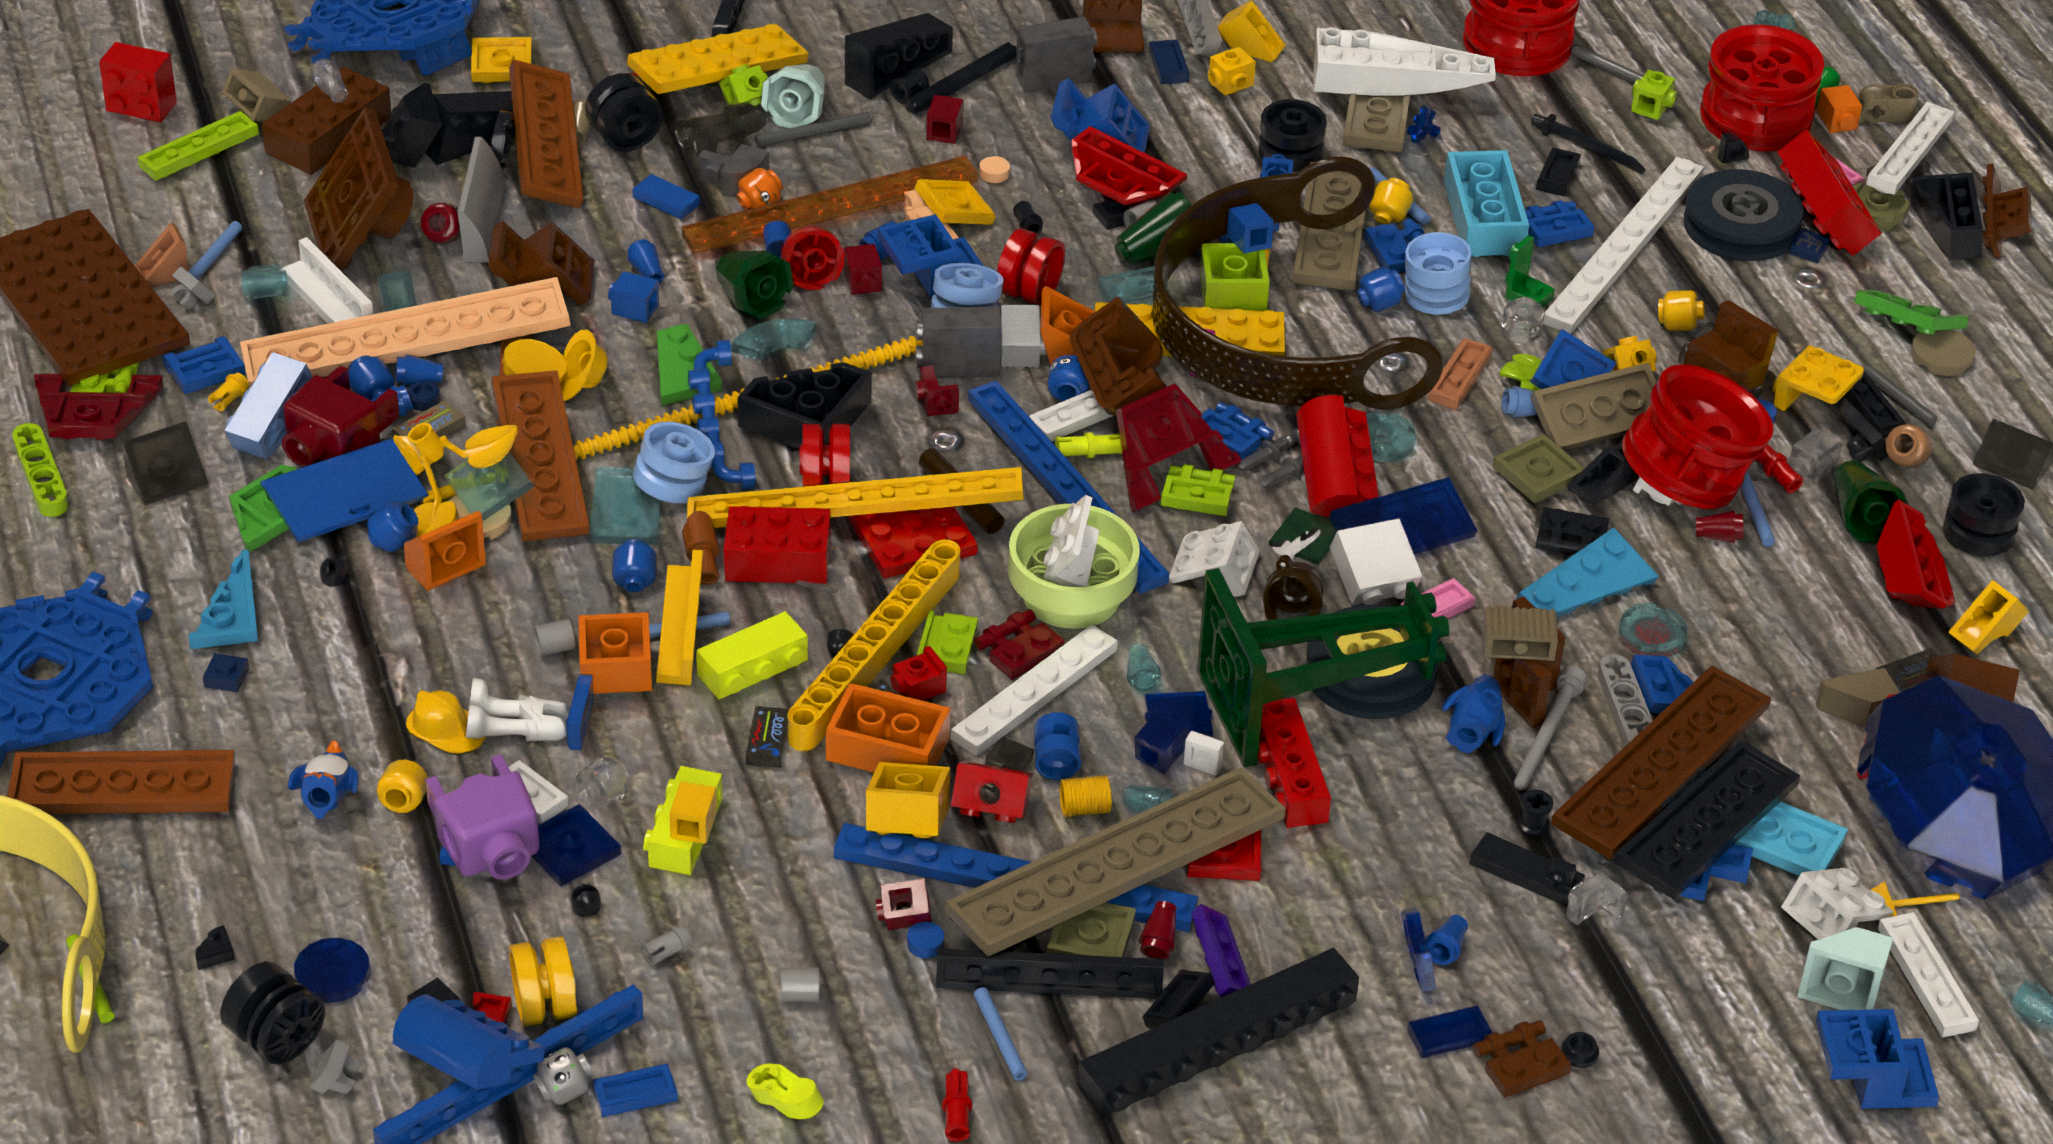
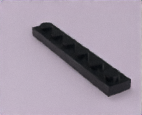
M938 948L936 988L977 990L984 987L988 991L1157 999L1162 993L1164 959L999 951L988 957L982 950Z

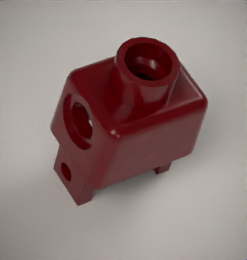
M341 365L326 378L314 375L283 406L286 435L282 438V447L287 457L294 464L303 468L317 461L321 462L379 443L380 433L399 418L397 392L389 388L372 402L350 391L348 369Z

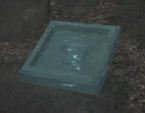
M510 451L500 462L493 466L473 468L468 460L444 475L470 514L479 511L482 514L483 521L534 487Z

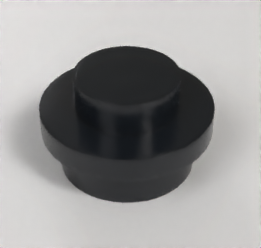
M1574 1032L1562 1043L1561 1051L1570 1061L1571 1066L1587 1068L1597 1062L1599 1047L1595 1038L1590 1034Z

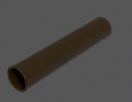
M935 448L925 450L919 458V465L929 475L960 473ZM991 503L961 506L987 534L998 532L1004 525V516Z

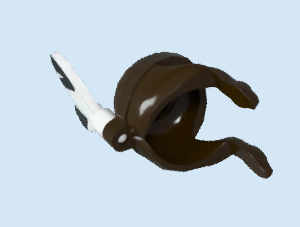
M1319 528L1303 533L1292 543L1288 540H1281L1273 544V551L1279 559L1276 562V569L1267 579L1263 591L1264 613L1267 620L1278 619L1276 608L1289 613L1305 612L1311 609L1308 616L1320 615L1324 594V584L1321 576L1310 565L1298 561L1293 562L1296 553L1319 537L1321 533Z

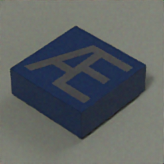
M1802 229L1791 244L1789 254L1819 263L1829 248L1830 238Z

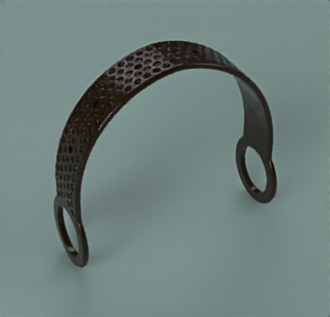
M1329 157L1311 163L1298 173L1260 177L1224 187L1188 207L1171 224L1161 240L1154 268L1152 320L1155 331L1165 348L1182 366L1198 378L1223 391L1258 402L1285 406H1303L1306 402L1320 396L1339 395L1343 396L1344 404L1359 402L1369 408L1389 410L1410 405L1426 396L1439 381L1443 370V361L1438 349L1428 341L1416 337L1391 338L1373 345L1363 353L1335 357H1287L1250 350L1225 341L1196 324L1176 305L1165 288L1175 269L1190 254L1199 249L1201 244L1209 243L1227 235L1229 208L1257 203L1274 220V223L1295 221L1300 225L1313 229L1334 228L1354 220L1369 206L1376 190L1375 177L1372 171L1359 160L1349 157ZM1343 171L1353 174L1360 180L1361 187L1358 196L1349 206L1341 211L1318 215L1306 211L1300 205V196L1305 186L1322 174ZM1397 352H1412L1422 356L1427 361L1426 372L1422 379L1416 385L1401 393L1381 395L1369 391L1364 386V377L1367 370L1377 360L1386 355Z

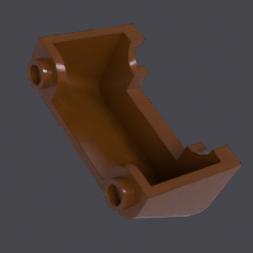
M1119 296L1079 323L1072 331L1070 336L1071 345L1098 404L1107 414L1117 416L1116 410L1167 387L1159 374L1153 369L1159 364L1163 356V348L1158 338Z

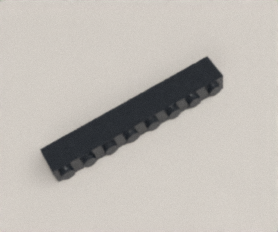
M1333 947L1079 1061L1077 1087L1101 1118L1115 1111H1123L1137 1101L1146 1097L1156 1096L1162 1090L1172 1085L1186 1082L1205 1070L1223 1065L1229 1059L1243 1053L1252 1052L1262 1044L1276 1038H1283L1297 1028L1306 1024H1313L1322 1017L1337 1010L1348 1008L1356 1002L1359 976Z

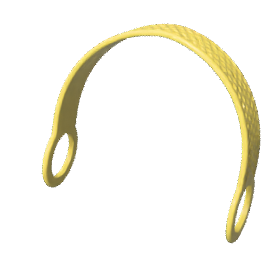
M0 795V851L27 858L52 870L78 892L87 906L80 937L75 939L68 954L62 991V1025L65 1043L71 1052L78 1053L83 1050L89 1038L94 1014L96 988L105 955V931L95 869L83 844L64 824L50 814L28 803ZM82 963L83 1001L77 1027L75 1020V990L79 966Z

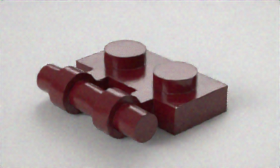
M1027 609L1022 613L1015 612L1009 615L1007 621L998 626L991 625L984 629L983 634L974 639V643L979 650L990 646L993 650L990 651L989 661L1009 679L1013 680L1034 668L1065 644V640L1044 622L1032 628L1029 624L1036 620V616L1031 609ZM1014 633L1016 635L1015 638L1009 641L1005 638Z

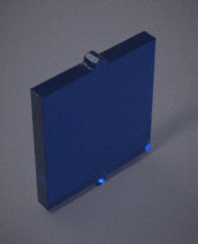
M1205 691L1145 694L1144 700L1147 711L1145 713V721L1149 722L1152 740L1187 738L1191 731L1213 737L1211 723L1213 710L1208 707Z

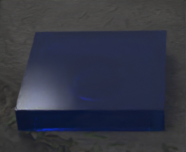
M578 804L538 825L540 847L538 852L531 857L562 887L622 855L621 845L581 804Z

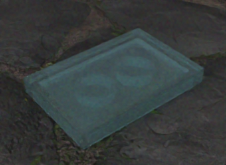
M597 467L589 543L622 544L627 540L637 539L646 542L648 545H657L661 500L646 494L637 486L633 478V468Z

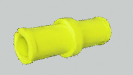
M1086 432L1084 436H1058L1055 438V446L1065 457L1085 455L1086 459L1101 454H1122L1119 433L1094 435L1092 432Z

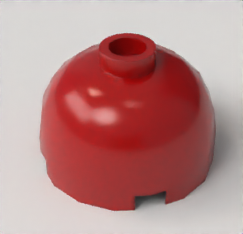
M804 226L794 230L786 238L781 248L780 258L790 263L793 283L796 286L806 290H820L825 288L822 285L828 284L831 280L834 282L840 276L844 267L845 252L841 247L840 241L830 231L818 226Z

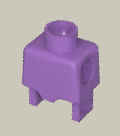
M501 754L491 757L493 777L480 773L465 778L463 784L457 790L445 794L436 776L425 779L428 805L436 818L438 839L462 875L473 876L488 870L494 878L505 880L519 875L527 868L531 856L536 854L540 847L537 812L520 773L516 771L511 772Z

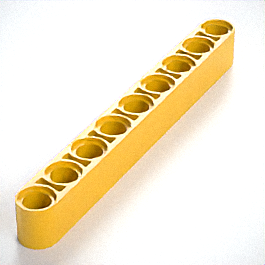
M951 540L934 542L789 709L787 721L788 744L790 747L798 751L814 749L826 736V728L849 683L867 687L928 616L929 610L932 611L960 577V547L956 542Z

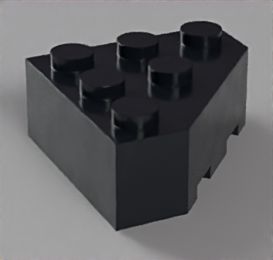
M841 362L830 364V370L813 372L812 368L786 372V378L769 380L767 376L754 378L738 396V427L799 449V445H803V424H820L823 428V444H830V427L833 424H850L851 427L871 403L872 372Z

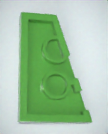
M1878 290L1857 291L1854 303L1865 306V312L1880 316L1883 314L1891 316L1890 321L1902 325H1909L1911 323L1917 326V331L1931 335L1939 330L1966 329L1969 319L1968 316L1961 314L1942 316L1940 315L1942 309L1933 306L1914 305L1911 307V300Z
M687 323L657 331L661 406L691 399L694 394H698V390L689 389L688 370H694V360L703 349ZM708 362L706 367L710 374L711 393L721 391L722 380L711 362Z

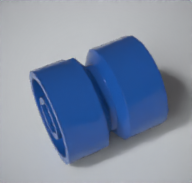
M1052 712L1040 717L1034 724L1035 768L1040 775L1051 780L1072 777L1081 768L1080 732L1077 720L1071 715L1062 712Z

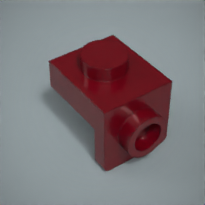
M933 366L920 367V380L915 381V394L917 400H922L926 415L936 416L958 413V385L939 386Z

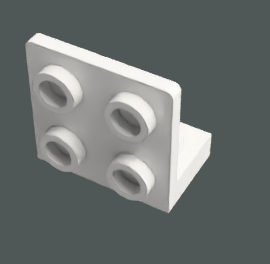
M1085 495L1076 504L1072 503L1068 511L1063 516H1058L1053 522L1050 532L1054 536L1053 542L1044 557V565H1047L1044 579L1061 586L1087 587L1100 531L1086 525L1092 497Z
M1242 521L1232 524H1221L1216 528L1200 532L1193 531L1184 536L1169 579L1172 583L1182 582L1205 576L1206 570L1219 568L1233 596L1245 595L1260 549Z
M1846 868L1802 872L1781 906L1782 909L1817 939L1855 928L1858 922L1880 920L1891 917L1893 914V910L1885 904V899L1880 894L1868 890L1858 881L1859 877Z

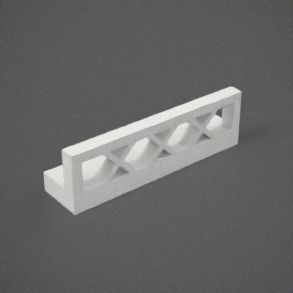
M307 237L298 240L301 260L281 268L282 278L327 324L372 315V302Z

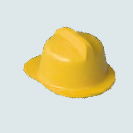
M580 330L575 333L565 348L563 357L567 363L564 380L560 384L563 400L568 401L572 399L582 388L591 389L597 386L606 372L608 364L607 353L596 343L594 334L589 330Z
M420 690L418 692L414 710L411 711L406 720V727L409 733L440 750L456 754L474 751L486 739V736L479 739L466 738L469 712L462 708L454 694L443 690L432 692Z

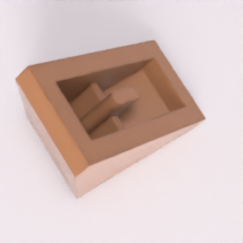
M170 223L135 265L151 287L178 281L172 275L180 266L187 272L189 271L185 242L177 226Z

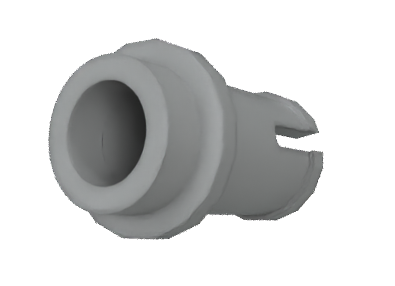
M672 925L668 928L667 933L648 943L642 944L641 950L643 954L647 952L650 954L645 959L651 966H654L678 951L683 954L687 951V947L692 944V941L684 926L676 927Z

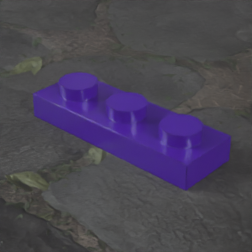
M1200 904L1191 912L1196 926L1195 932L1201 940L1206 955L1205 961L1210 967L1215 981V990L1220 997H1224L1251 985L1227 916Z

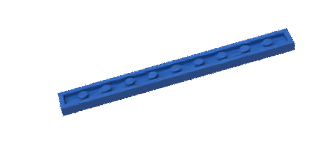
M997 381L968 390V401L1060 504H1076L1081 498L1088 495L1092 497L1091 506L1102 508L1117 515ZM1138 539L1140 553L1135 589L1139 594L1168 584L1169 572Z
M843 823L834 846L835 859L974 888L1031 863V861L901 834L889 833L883 836L879 835L876 831H866V827ZM1141 885L1106 903L1136 908L1135 921L1147 923L1156 902H1170L1177 907L1176 930L1190 932L1193 923L1191 912L1198 906V896Z

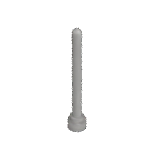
M1570 665L1562 669L1557 679L1559 692L1514 780V787L1517 790L1527 788L1571 698L1582 693L1588 678L1586 673L1579 667Z

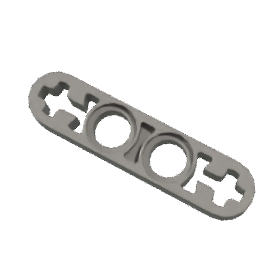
M1178 0L1196 54L1207 58L1216 55L1220 48L1221 36L1208 0Z
M1610 654L1604 656L1600 661L1598 680L1625 747L1653 720L1630 662L1623 656ZM1626 692L1632 697L1624 699L1616 696L1615 693ZM1634 716L1639 718L1641 722L1631 723L1625 720V717Z

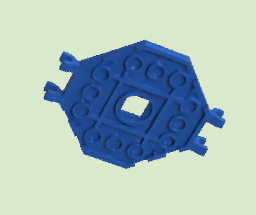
M316 0L311 7L310 17H305L303 23L298 25L285 26L284 30L290 36L297 35L295 40L287 43L290 50L298 51L305 46L306 42L312 50L320 49L316 56L311 57V63L318 67L326 63L330 58L331 52L423 49L437 40L451 38L455 33L467 28L481 0ZM399 3L406 6L398 10H383ZM312 37L313 40L307 41V38Z
M93 571L80 588L65 591V596L45 600L44 595L18 599L15 600L16 605L0 608V767L4 762L5 754L9 751L110 732L153 688L138 620L142 622L147 621L153 615V610L145 607L151 600L150 594L138 590L125 607L106 600L105 598L108 596L107 591L99 588L105 582V576ZM41 657L65 666L56 677L48 680L36 681L23 675Z

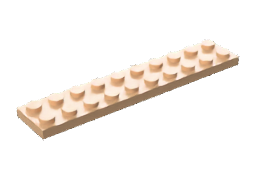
M554 277L240 341L249 388H251L258 376L260 366L266 363L272 352L306 363L312 377L314 375L325 377L340 365L348 369L355 359L365 355L378 357L385 364L396 363L397 357H405L406 354L414 357H426L432 354L460 350L500 340L524 337L529 334L557 330L571 325L558 278Z

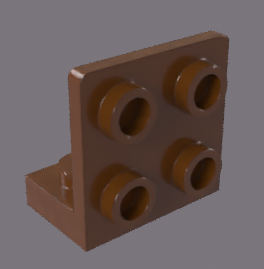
M1083 0L1082 17L1086 18L1091 28H1095L1097 34V44L1093 45V52L1133 53L1144 51L1141 24L1142 0Z

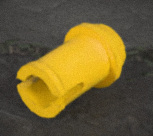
M240 373L229 374L225 378V383L208 396L209 403L212 404L221 398L213 408L219 412L224 411L239 396L243 397L245 391L249 388L248 380Z

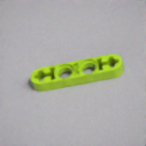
M33 423L17 426L12 432L14 449L38 511L47 517L62 515L69 507L67 493L41 427ZM26 439H31L33 444L28 445ZM34 457L44 458L43 460L36 462L28 461L29 459ZM40 478H52L47 482H37ZM53 494L54 501H50L47 496Z

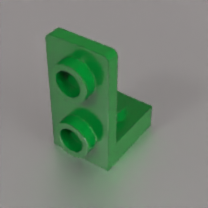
M1527 235L1522 241L1515 243L1509 252L1510 267L1505 278V284H1507L1505 298L1537 313L1553 299L1555 288L1529 276L1534 237Z

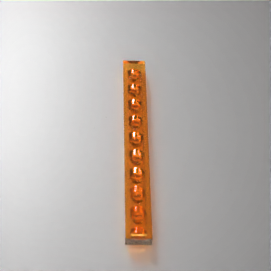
M961 156L682 226V237L693 254L706 252L711 249L763 237L764 227L773 221H783L793 230L798 227L905 201L904 192L915 190L918 179L969 181L972 184L978 181V172L966 156Z

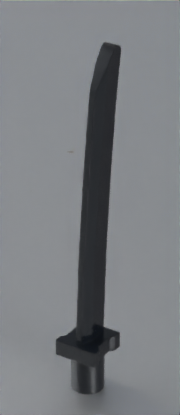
M1552 113L1547 118L1534 114L1531 119V125L1542 128V135L1548 136L1550 133L1556 134L1602 154L1640 174L1646 171L1642 164L1634 157L1582 132L1555 122L1556 115Z

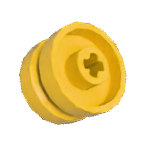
M563 936L542 940L540 944V964H538L535 949L529 942L509 945L511 978L522 1027L543 1024L545 1019L544 999H547L551 1016L556 1021L572 1019L577 1016L574 971Z

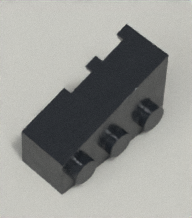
M511 91L433 94L442 126L425 153L436 165H440L471 154L475 137H482L491 146L500 110L512 112L513 114ZM513 117V119H511V121H513V122H512V125H513L512 139L516 137V135H515L514 117Z

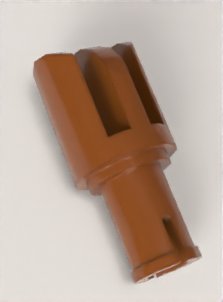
M699 510L693 512L687 518V523L682 530L686 556L690 561H692L693 549L703 550L701 584L711 585L719 580L718 577H720L715 561L719 554V544L711 517L706 512Z

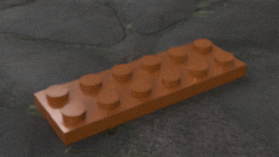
M513 59L509 67L521 195L579 208L583 202V191L570 74Z
M558 371L492 376L491 385L499 426L517 425L518 427L515 441L505 457L521 540L532 541L589 535L590 526Z
M235 751L15 752L7 797L28 803L48 814L229 812L236 761Z

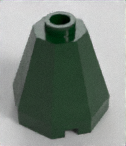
M765 250L730 252L720 258L715 268L717 280L735 306L761 320L782 310L786 302L783 300L786 292L790 294L794 286L790 263Z

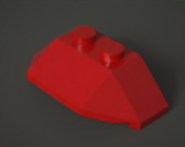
M1091 126L1071 140L1076 181L1124 205H1140L1148 200H1155L1171 192L1187 179L1186 173Z
M1898 499L1893 504L1876 546L1880 558L1879 564L1883 570L1886 582L1885 588L1893 598L1901 599L1912 606L1939 609L1952 608L1956 601L1945 561L1934 536L1925 526L1927 521L1923 513Z

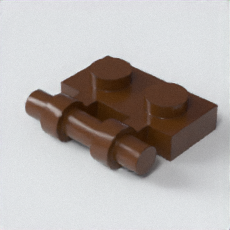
M1541 1020L1532 1023L1527 1021L1514 1025L1513 1030L1502 1034L1493 1032L1485 1035L1484 1040L1472 1045L1473 1052L1477 1058L1488 1054L1492 1057V1060L1486 1061L1485 1072L1503 1098L1570 1074L1572 1064L1553 1038L1538 1042L1535 1038L1546 1033L1545 1025ZM1516 1044L1522 1047V1049L1511 1053L1506 1049Z

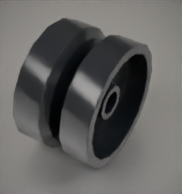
M618 73L600 81L589 93L585 104V116L609 147L616 151L630 152L649 143L658 133L663 121V109L658 100L647 90L640 79L632 74Z
M1284 99L1271 103L1264 108L1261 114V134L1258 144L1259 157L1263 160V157L1270 158L1273 154H1283L1286 159L1293 160L1292 172H1300L1303 168L1310 165L1311 162L1321 160L1324 156L1326 114L1318 106L1303 100Z
M1987 473L1966 475L1959 478L1953 484L1942 529L1946 538L1956 548L1966 553L1979 556L1999 555L2007 552L2015 543L2025 499L2020 489L2012 482L2000 476Z

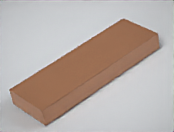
M1463 338L1443 368L1439 381L1428 393L1427 400L1457 410L1492 357L1493 347Z

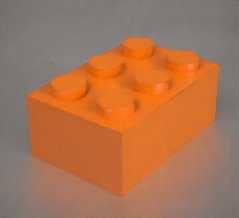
M849 683L826 728V761L873 773L879 762L937 766L950 739L951 708Z

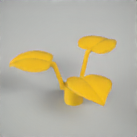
M420 423L414 426L407 436L394 435V443L415 475H419L425 469L435 497L434 503L427 502L413 509L419 521L416 537L453 522L457 517L455 503L452 501L442 502L441 494L430 466L443 456L444 447H447L462 458L468 457V462L473 468H487L497 464L508 454L518 433L517 425L498 426L477 432L466 441V450H462L449 442L446 436L439 437L429 423Z

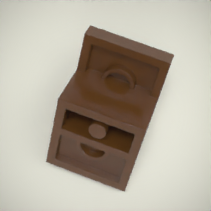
M504 221L493 227L488 266L494 275L501 277L510 286L557 277L564 294L573 298L579 305L582 306L591 299L595 260L555 223H549L525 240Z
M1727 300L1720 304L1714 329L1689 342L1683 364L1715 371L1750 391L1764 383L1779 330L1732 301Z
M1525 596L1514 600L1512 604L1513 609L1516 607L1520 609L1524 607L1527 609L1531 607L1537 608ZM1557 629L1558 644L1555 661L1496 658L1493 677L1500 684L1501 696L1532 729L1543 724L1549 691L1557 688V679L1561 669L1565 637L1559 629Z
M1954 653L1929 658L1927 671L1938 674L1931 708L1933 711L1942 712V719L1954 722H1962L1963 719L1975 721V727L1986 730H1995L1996 727L2008 729L2009 724L2022 723L2025 709L2013 706L2019 669Z

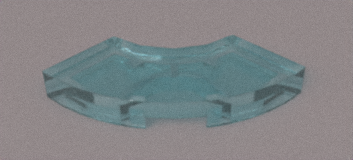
M778 319L760 323L745 330L731 343L732 352L761 360L768 353L778 349H804L816 331V322L802 319Z

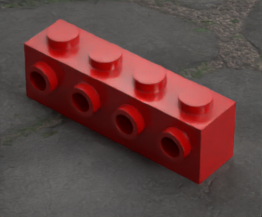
M1280 699L1263 704L1257 760L1259 764L1264 763L1267 788L1273 789L1274 798L1286 808L1283 819L1286 828L1328 823L1331 796L1296 699Z

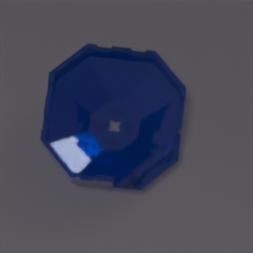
M1938 675L1884 699L1867 718L1865 726L1867 738L1865 745L1860 751L1857 771L1860 775H1863L1869 769L1866 788L1871 795L1869 800L1875 803L1882 816L1886 817L1890 823L1891 830L1899 840L1898 845L1905 847L1907 852L1912 850L1937 859L1924 872L1928 879L1952 887L1955 883L1972 889L1971 895L1985 900L2040 874L2053 862V739L2032 709ZM1982 752L1986 756L1992 755L1995 758V761L1992 763L1994 768H1991L1989 764L1983 765L1980 762V759L1983 757Z

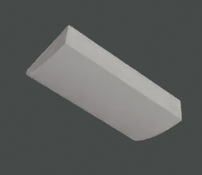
M475 137L458 208L464 262L489 263L493 227L498 224L506 189L505 178L499 161L482 137Z

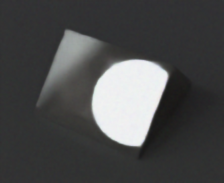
M1993 418L1974 458L1973 465L2033 490L2053 463V443Z
M186 421L121 442L127 479L144 506L209 484Z

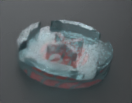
M1644 603L1634 605L1623 613L1619 623L1618 635L1622 644L1638 655L1670 657L1680 652L1684 647L1688 626L1684 618L1674 609L1666 606V610L1657 608V604Z

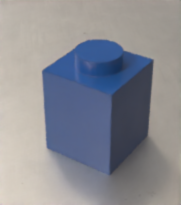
M1257 203L1229 208L1227 236L1243 253L1272 248L1274 220Z
M623 271L618 280L610 285L608 291V300L611 301L612 314L647 323L659 306L658 280Z

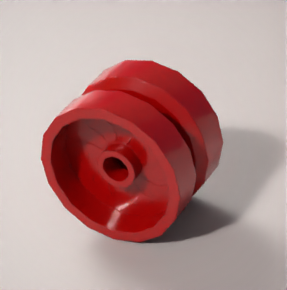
M1023 228L1015 230L1004 246L998 263L997 272L1003 277L1002 294L1015 299L1022 295L1023 301L1041 307L1042 289L1047 286L1056 290L1065 263L1066 250L1064 243L1047 236L1039 239L1038 234Z
M803 424V445H799V475H803V487L823 485V476H830V484L850 482V424H833L830 427V444H823V428L820 424Z

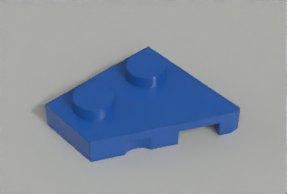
M1634 655L1630 663L1650 713H1661L1693 683L1687 675L1678 670L1677 666L1667 656Z

